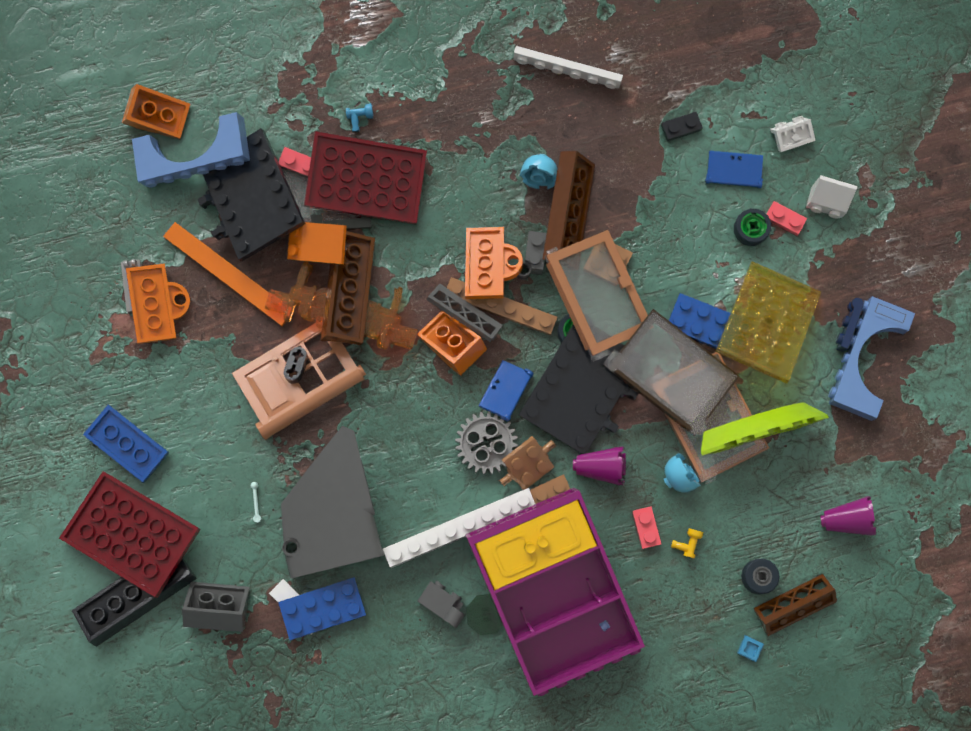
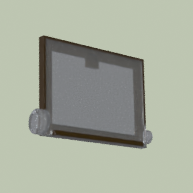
M654 309L651 310L620 352L614 349L603 363L608 370L693 436L697 433L701 435L705 431L707 426L704 423L740 377Z

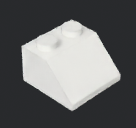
M820 176L811 187L806 208H810L815 213L823 212L829 214L832 218H842L848 211L857 186Z

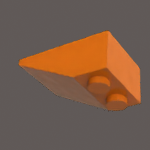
M136 84L131 89L122 123L140 130L180 139L190 103Z
M305 222V225L289 233L287 259L344 264L346 225Z
M444 311L438 313L417 334L430 349L460 376L487 350L479 335Z

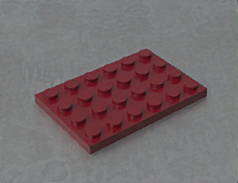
M315 131L304 207L416 225L427 150Z
M103 471L59 539L155 598H158L201 529Z

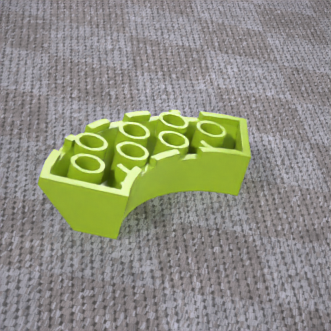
M804 402L755 414L704 431L701 454L703 456L719 453L743 445L745 442L748 443L778 433L796 430L827 419L828 415Z

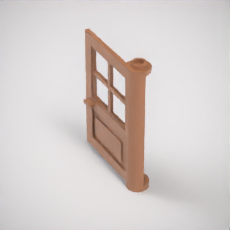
M323 319L232 373L260 420L255 425L264 440L269 439L270 436L365 380L363 376L366 373L361 365L356 366L342 342L327 341L332 350L316 360L313 359L304 343L321 334ZM299 346L306 350L311 362L306 365L305 371L314 366L323 381L322 385L307 394L304 393L299 383H289L283 374L286 365L283 356ZM336 354L345 371L327 381L317 364ZM289 373V375L293 377V375H297V373Z

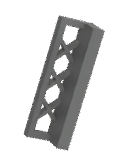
M441 284L427 298V301L489 342L496 339L503 326Z

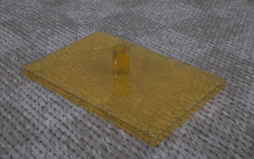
M752 261L715 352L787 384L792 375L821 291Z

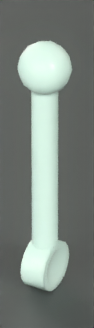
M252 482L251 488L253 489L255 509L253 520L258 523L261 521L257 499L258 483Z

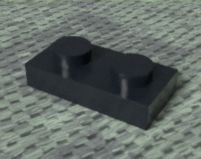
M697 111L661 123L667 142L702 131L703 129Z

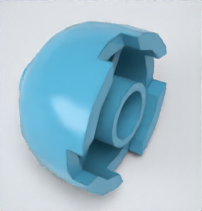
M537 154L525 160L520 171V177L523 178V183L529 187L539 189V186H547V189L555 186L558 168L550 157L545 154Z
M678 453L668 460L665 465L664 472L666 478H664V481L669 488L673 487L676 491L682 493L693 491L701 486L698 483L699 478L692 466L683 462L686 458L681 453Z

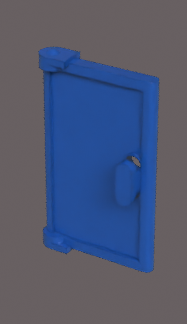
M709 151L705 183L762 188L763 155Z
M503 360L478 406L500 416L505 421H510L511 415L534 373L526 368L524 370Z

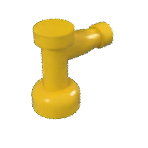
M688 528L689 543L685 544L673 540L671 548L684 551V556L695 559L694 551L697 540L703 537L704 532Z

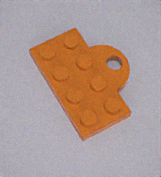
M504 227L466 228L465 298H504V281L517 277L523 268L521 252L513 245L504 244ZM511 259L519 261L516 265L508 264Z
M165 264L126 268L137 344L176 339L174 320L183 317L190 305V297L187 290L178 283L167 281ZM181 295L185 298L186 302L178 305L175 303L174 298Z

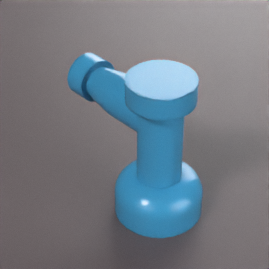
M372 103L366 104L364 108L350 110V108H346L347 119H351L352 132L360 131L358 116L365 115L368 119L373 118Z

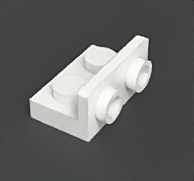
M803 116L795 117L789 123H777L774 128L770 129L771 133L775 135L779 152L816 141L811 119L804 118Z

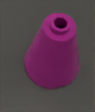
M615 447L577 455V458L573 459V471H576V474L624 486L625 480L621 479L622 475H626V453H622L625 447Z
M867 496L824 511V515L820 516L821 526L826 527V531L869 536L876 535V527L873 526L875 517L872 500H870L871 497Z

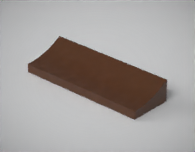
M578 151L560 152L542 260L548 261L546 255L583 240L595 164ZM581 252L559 260L561 266L571 271H578Z
M346 231L344 264L330 263L320 341L363 344L375 238Z

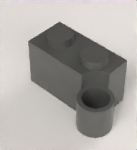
M529 231L525 262H523V267L528 269L529 272L524 275L519 273L517 277L520 280L528 279L530 274L542 275L544 266L542 258L547 233Z
M437 580L435 583L430 581L417 601L457 628L465 617V614L459 611L463 606V603L460 602L462 598L454 592L450 595L444 591L446 587Z

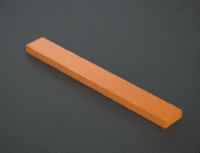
M176 222L164 234L163 237L280 326L283 327L294 313L292 309Z

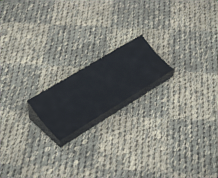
M182 558L158 598L120 577L74 608L72 612L88 642L97 647L197 578L184 558Z

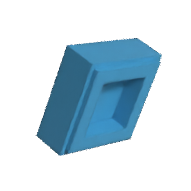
M744 635L737 654L757 662L764 644Z

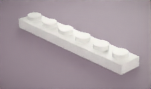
M519 46L515 47L513 60L520 64H531L538 69H549L556 74H567L574 79L582 78L592 84H604L611 89H619L623 77L621 74Z

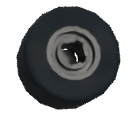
M763 558L748 562L743 568L741 575L745 588L751 593L758 595L773 591L780 579L779 570L776 565L770 560Z

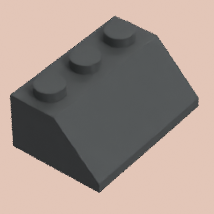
M191 582L182 608L183 627L243 632L247 618L250 587Z

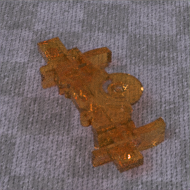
M304 261L298 274L297 284L291 287L290 293L287 294L270 289L265 309L284 314V320L290 322L294 307L298 306L297 313L301 315L302 319L311 322L316 320L317 328L321 329L327 288L321 287L317 291V286L315 285L313 287L306 286L308 278L313 271V265H309V261ZM402 287L394 288V298L390 309L382 307L380 303L377 305L376 302L368 300L364 338L376 339L378 348L387 349L391 342L394 345L413 349L418 330L400 325L402 317L397 314L401 305Z

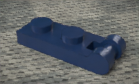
M855 298L847 305L849 314L844 317L842 326H844L843 331L838 334L836 339L838 344L836 350L844 352L849 348L864 304L861 298Z

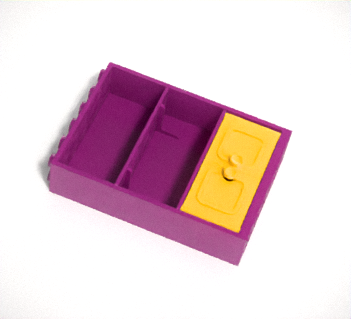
M569 489L465 534L527 684L534 696H543L549 692V689L555 686L556 688H561L567 685V681L571 679L579 680L585 677L587 672L592 670L593 672L599 671L604 668L605 664L610 662L612 664L617 663L623 659V656L628 654L635 655L641 652V648L645 647L578 489ZM606 620L610 628L603 631L599 624Z

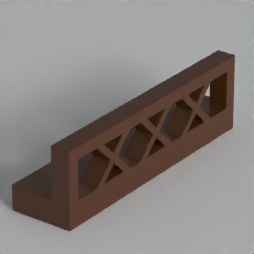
M821 574L755 607L754 612L761 620L767 636H770L836 603V592L826 577ZM821 582L826 586L820 590L814 589V586ZM801 592L808 593L804 598L797 597V594ZM784 600L791 601L790 605L786 607L779 606L780 602ZM766 609L773 610L772 614L766 617L761 613Z

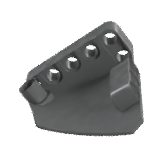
M342 426L281 503L284 541L282 550L285 554L290 579L384 555L355 432ZM289 542L296 543L297 550L295 553L288 551L287 545Z

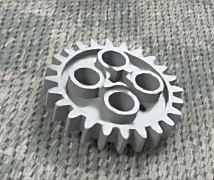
M489 411L487 417H484L483 413L480 412L479 418L473 414V421L466 418L468 425H460L463 432L457 431V434L461 438L455 439V442L460 443L459 446L455 447L456 450H461L458 457H464L462 464L468 462V469L474 466L475 473L482 469L483 475H485L486 470L493 474L494 468L500 472L501 465L506 468L502 459L513 451L512 448L518 447V444L513 443L518 437L511 435L515 432V429L509 430L511 422L504 424V420H499L498 415L495 414L494 417H491ZM494 426L497 432L494 435H489L486 432V428ZM469 435H478V442L471 443L468 440ZM502 435L501 439L490 442V447L487 448L486 445H483L475 451H471V448L483 444V439L490 441ZM501 443L504 445L505 450L500 453L496 452L494 445ZM480 451H484L487 454V458L483 461L478 460L476 454Z

